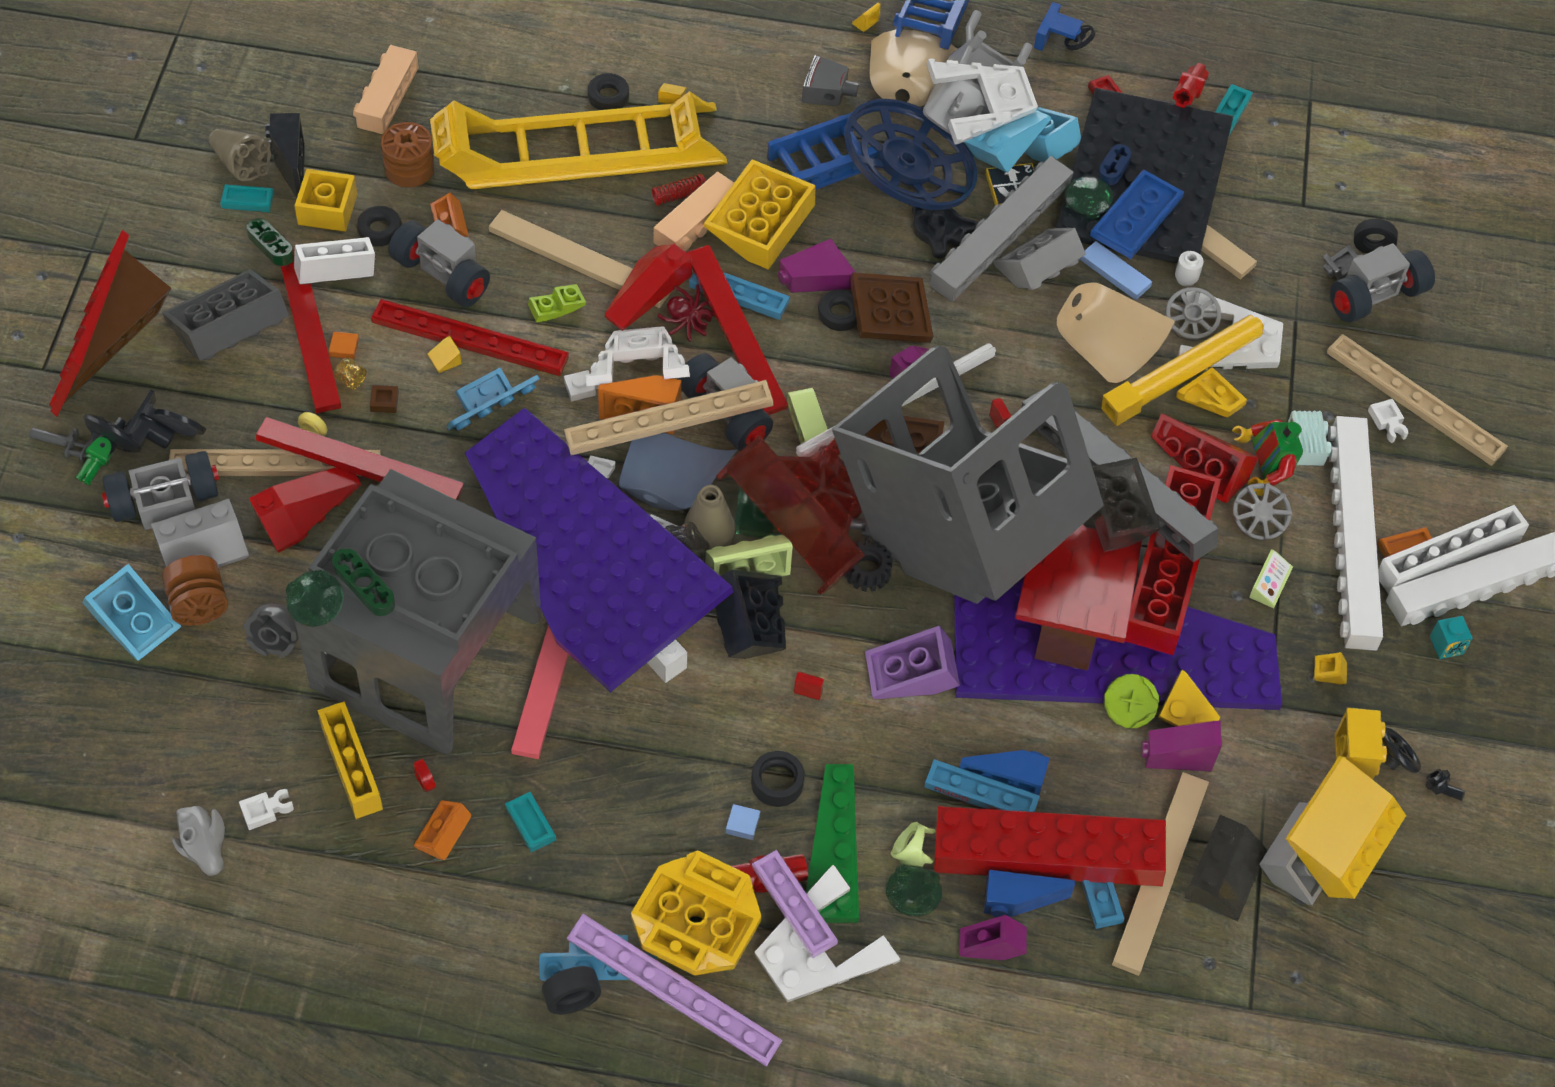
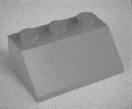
M1048 228L998 258L993 263L1017 288L1034 290L1042 285L1041 282L1045 279L1058 276L1061 269L1076 265L1079 262L1078 259L1086 255L1075 228Z
M229 499L151 524L166 567L180 558L191 555L212 557L217 561L218 567L249 558Z
M1299 802L1259 865L1274 885L1307 905H1313L1322 888L1285 839L1308 805V803Z

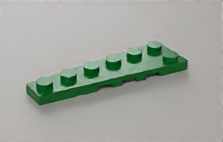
M826 764L806 894L832 865L836 867L850 887L849 892L819 911L826 923H859L854 764Z

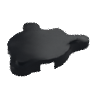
M912 206L914 233L921 241L931 247L933 256L938 259L945 257L948 243L960 246L964 236L968 233L972 234L978 224L975 220L960 216L953 208L927 210Z

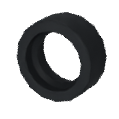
M777 750L765 753L753 765L751 775L753 793L761 802L769 806L781 807L793 803L798 799L803 790L805 778L803 765L797 757L788 752ZM771 767L786 768L794 775V784L787 790H771L762 783V773Z
M578 966L562 970L548 978L542 985V993L548 1010L552 1014L563 1015L580 1011L596 1002L601 996V987L596 973L591 967Z

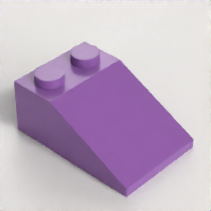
M940 625L865 651L872 697L874 699L933 695L960 686L952 641Z

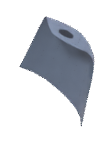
M667 433L632 440L620 475L619 487L651 507L664 510H684L692 506L697 494L704 486L713 483L737 450L712 449L682 440Z

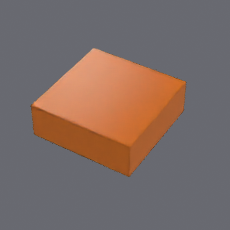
M333 331L328 351L329 357L355 359L359 335Z

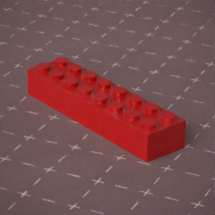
M1170 465L1165 485L1172 491H1176L1190 506H1194L1207 520L1211 519L1221 479ZM1153 528L1132 597L1125 642L1173 655L1182 630L1200 558L1195 562L1191 561Z
M938 806L934 872L988 876L989 870L1080 882L1088 880L1089 882L1096 883L1113 882V884L1163 887L1166 874V820Z

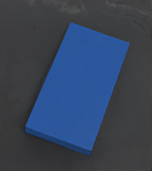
M1143 169L1091 230L1090 236L1132 259L1180 202L1184 191Z

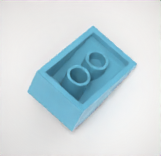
M1038 107V111L1049 115L1052 119L1024 153L1034 160L1045 162L1050 156L1057 160L1064 154L1071 152L1081 141L1078 118Z
M1036 110L1032 114L964 142L975 158L1008 173L1052 118Z
M129 564L87 595L82 602L96 620L137 661L182 627L172 619L171 613Z

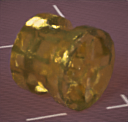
M347 357L337 365L334 377L338 381H344L349 389L354 390L362 384L367 371L364 367L357 366L353 359Z

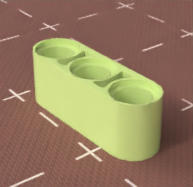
M813 388L788 392L786 394L788 409L800 444L828 430ZM831 446L823 449L820 452L830 451Z

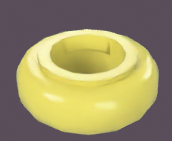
M304 412L298 418V425L301 429L326 436L327 426L316 414Z

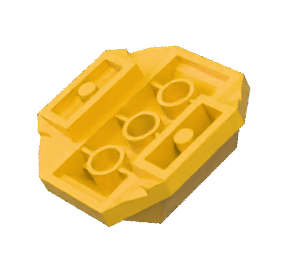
M697 850L687 854V857L658 866L632 910L631 919L642 950L695 976L734 969L761 922V913L748 874ZM698 916L703 920L701 922L694 923L689 919L691 917Z

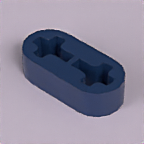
M1119 144L1110 149L1099 169L1098 176L1102 183L1114 185L1120 180L1130 163L1131 150L1129 147ZM1123 155L1120 157L1119 161L1116 160V157ZM1111 169H1114V173L1112 172L1110 173V175L1106 174L1109 173Z

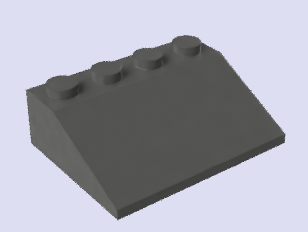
M251 269L162 312L165 320L189 352L199 361L210 359L217 352L225 348H232L240 340L256 336L260 333V330L268 326L278 325L282 322V319L289 316L279 289Z

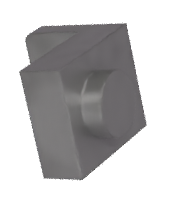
M1348 245L1331 258L1328 254H1325L1323 259L1326 264L1323 268L1330 278L1335 276L1337 280L1343 279L1348 274L1351 261L1358 255Z

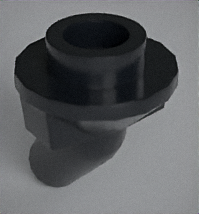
M1437 769L1428 775V781L1425 786L1427 789L1432 790L1435 795L1442 793L1457 800H1463L1466 791L1449 785L1451 774L1448 770L1441 771V769Z

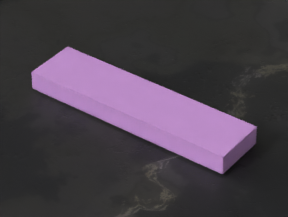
M777 850L752 863L753 870L812 958L838 944L837 938Z

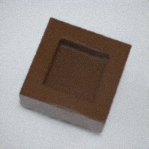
M372 385L370 411L396 413L399 395L398 386Z

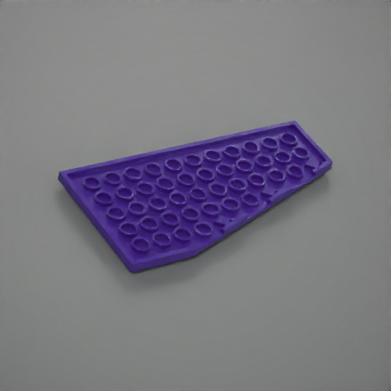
M523 408L465 452L466 458L492 508L495 518L536 537L540 609L553 633L556 643L610 693L733 593V588L728 582L579 454L571 455L568 445L526 408Z
M1025 576L996 601L985 597L976 604L954 595L955 662L960 686L956 687V698L1104 703L1106 689L1115 678L1125 674H1137L1147 678L1155 686L1159 695L1158 705L1163 706L1180 671L1183 670L1189 675L1213 708L1280 710L1282 707L1275 634L1187 607L1180 637L1173 655L1129 642L1120 643L1096 638L1087 671L1035 659L1042 625L1015 619Z

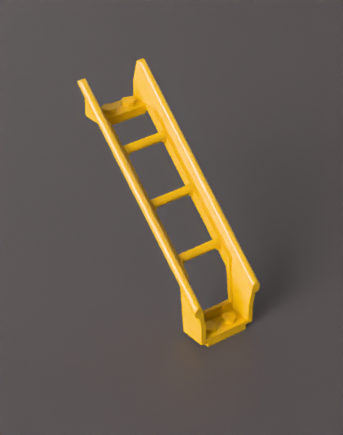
M690 91L672 104L493 120L467 106L452 101L430 119L434 156L439 158V163L442 167L460 177L470 189L728 164L726 156L700 135L696 113L716 111V104L714 102H706ZM671 116L678 147L650 149L645 118ZM625 120L636 122L640 150L590 155L585 124ZM563 126L576 127L580 156L529 160L525 130ZM514 131L516 133L520 161L499 163L470 149L468 135Z

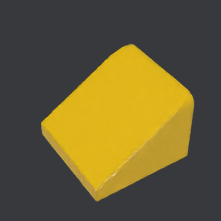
M875 4L854 20L852 24L863 32L868 30L879 21L881 4Z
M663 83L658 91V102L664 104L674 103L685 95L687 87Z
M450 336L443 339L427 353L438 373L462 364L460 351Z
M1341 652L1315 656V681L1340 685L1347 684V661Z

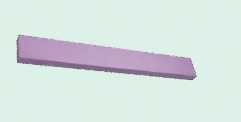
M582 914L567 937V940L762 1065L767 1067L782 1042L780 1038L585 914Z

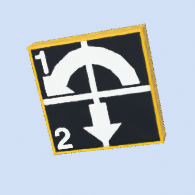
M1032 163L1014 165L1008 173L996 167L986 168L985 175L995 206L997 204L1001 205L1011 190L1016 191L1025 176L1028 175L1030 177L1033 174L1034 167Z

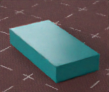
M225 184L220 202L221 208L270 212L274 190L273 188Z
M531 792L505 803L506 810L531 853L556 841L555 833Z

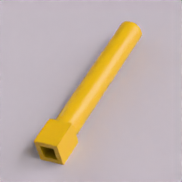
M1248 315L1131 384L1126 381L1103 395L1101 409L1115 426L1122 424L1139 414L1142 406L1260 338L1263 335L1264 329L1262 321L1258 317Z

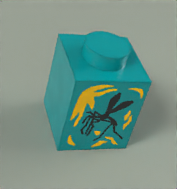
M1463 616L1438 620L1430 635L1439 659L1465 654L1473 639Z

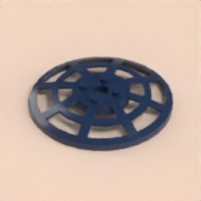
M875 99L858 106L848 118L845 125L844 138L851 159L860 172L887 195L913 207L927 210H944L959 206L967 200L974 190L977 182V167L971 151L965 142L955 145L952 135L930 121L924 115L923 108L900 100ZM880 111L883 124L875 125L865 131L857 122L865 114ZM889 111L908 115L918 119L923 124L918 131L904 125L893 124ZM852 128L862 137V156L857 154L852 143L850 133ZM933 128L940 133L957 153L945 156L943 151L931 139L926 137L929 130ZM885 132L888 139L882 145L872 136ZM895 132L909 135L914 139L911 140L904 137H896ZM923 143L924 145H926L937 156V158H932L928 151L921 146V144ZM868 144L879 152V159L869 157ZM963 162L966 172L965 187L952 183L953 173L950 164ZM875 167L883 168L892 177L891 180L888 181ZM935 167H943L944 180L932 175ZM900 182L911 185L917 193L907 191L898 186ZM929 182L940 188L934 192L927 193L922 185ZM947 190L962 194L958 199L949 202L939 203L933 199L943 195Z

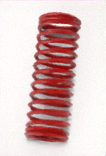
M697 174V176L685 178V180L681 179V181L677 180V182L674 181L673 183L665 184V186L652 188L653 200L657 206H661L662 201L666 204V200L669 203L670 199L674 202V198L678 200V197L682 199V195L684 198H686V194L689 197L690 193L692 194L702 185V182L703 184L706 182L703 174Z

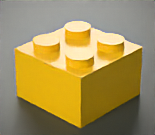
M306 169L295 203L298 225L346 232L357 198L355 175Z
M1347 708L1335 732L1336 760L1339 756L1345 757L1372 780L1374 776H1378L1380 765L1385 763L1387 756L1386 746H1382V738L1385 735V722H1381L1380 711Z

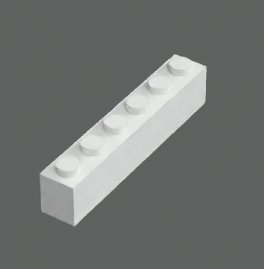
M1515 505L1384 558L1378 569L1379 581L1389 594L1394 586L1514 545L1521 541L1529 524Z

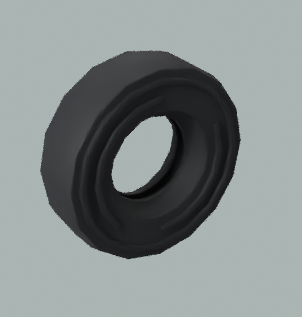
M603 73L597 75L588 85V100L598 110L620 109L628 102L629 85L624 78L617 74ZM604 88L617 90V94L612 97L602 96L599 92Z
M386 206L367 208L360 214L357 221V231L360 238L369 237L372 246L389 245L392 236L401 226L398 213ZM375 221H385L389 224L388 228L383 231H373L370 228V225Z
M1368 219L1359 223L1355 228L1353 242L1359 251L1368 254L1380 246L1385 247L1392 243L1396 246L1398 231L1395 225L1387 220ZM1370 234H1380L1383 235L1385 238L1381 240H1371L1368 239L1366 236Z
M843 289L833 290L821 298L818 313L820 320L826 327L836 331H847L857 325L851 291ZM838 304L846 305L850 309V313L846 316H837L832 313L831 308Z

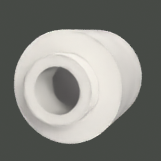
M1186 251L1180 255L1175 271V277L1180 285L1189 287L1199 280L1204 262L1200 254L1194 251Z

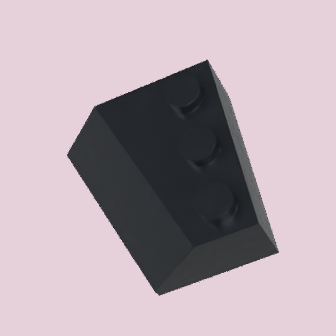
M731 570L721 575L733 588V593L715 607L718 616L717 621L721 627L724 647L728 657L747 659L785 650V621L780 616L779 608L783 606V596L779 595L778 586L782 585V576Z

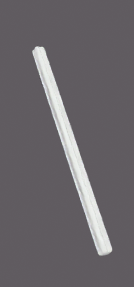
M987 343L954 361L958 374L961 375L994 357L995 347ZM936 378L931 379L909 397L902 406L939 387ZM832 428L797 446V456L801 460H805L836 443Z

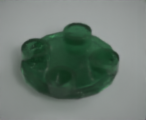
M1095 177L1075 179L1068 185L1065 192L1066 206L1078 213L1087 215L1091 219L1098 218L1100 213L1105 212L1113 201V191L1110 186L1103 180Z
M325 570L305 572L286 587L287 609L292 618L303 626L317 627L325 625L333 620L341 610L343 602L342 587L337 579Z
M899 865L886 883V896L889 903L898 912L907 916L920 917L931 913L938 907L942 899V886L939 874L920 866Z

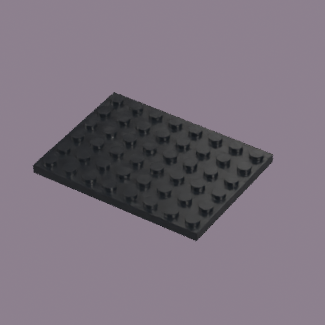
M1095 88L1072 169L1073 176L1067 187L1056 228H1075L1081 243L1092 245L1097 241L1105 248L1112 249L1091 237V230L1144 169L1184 191V195L1135 255L1178 264L1179 257L1183 252L1194 251L1200 254L1234 116L1187 106L1181 108L1173 103ZM1119 144L1126 145L1131 150V159L1122 177L1114 185L1102 183L1098 175L1103 160L1113 146ZM1123 155L1116 157V160L1119 161L1120 157ZM1111 169L1110 172L1106 174L1110 175V173H1114V169Z

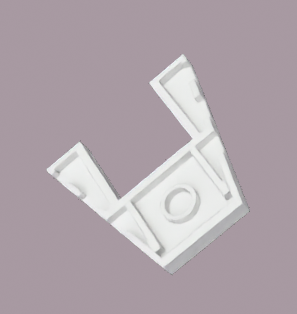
M928 59L926 65L933 84L977 78L990 114L950 119L948 127L955 145L1032 114L1038 108L1024 67L994 64L993 67H988L972 62L971 65L958 64V61L947 60L944 63L935 62V59Z
M1195 291L1186 292L1189 303L1194 302ZM1200 293L1198 303L1203 305L1206 302H1208L1210 298L1205 294ZM1216 298L1221 308V319L1231 320L1232 324L1248 315H1253L1262 321L1264 329L1263 335L1210 367H1223V369H1232L1233 366H1246V369L1278 368L1283 323ZM1213 303L1204 309V312L1217 313L1215 304ZM1181 345L1179 355L1193 347Z
M662 326L614 331L605 344L606 350L601 351L598 355L599 361L594 362L591 366V374H586L585 376L587 386L613 383L614 361L629 363L636 359L657 360L660 357H663L664 379L690 377L689 366L685 365L683 356L678 354V348L675 344H672L670 335L665 327Z
M832 865L810 889L807 895L819 912L849 892L850 887L836 867ZM786 918L754 952V955L787 1002L900 962L899 956L883 935L835 967L825 952L812 958Z

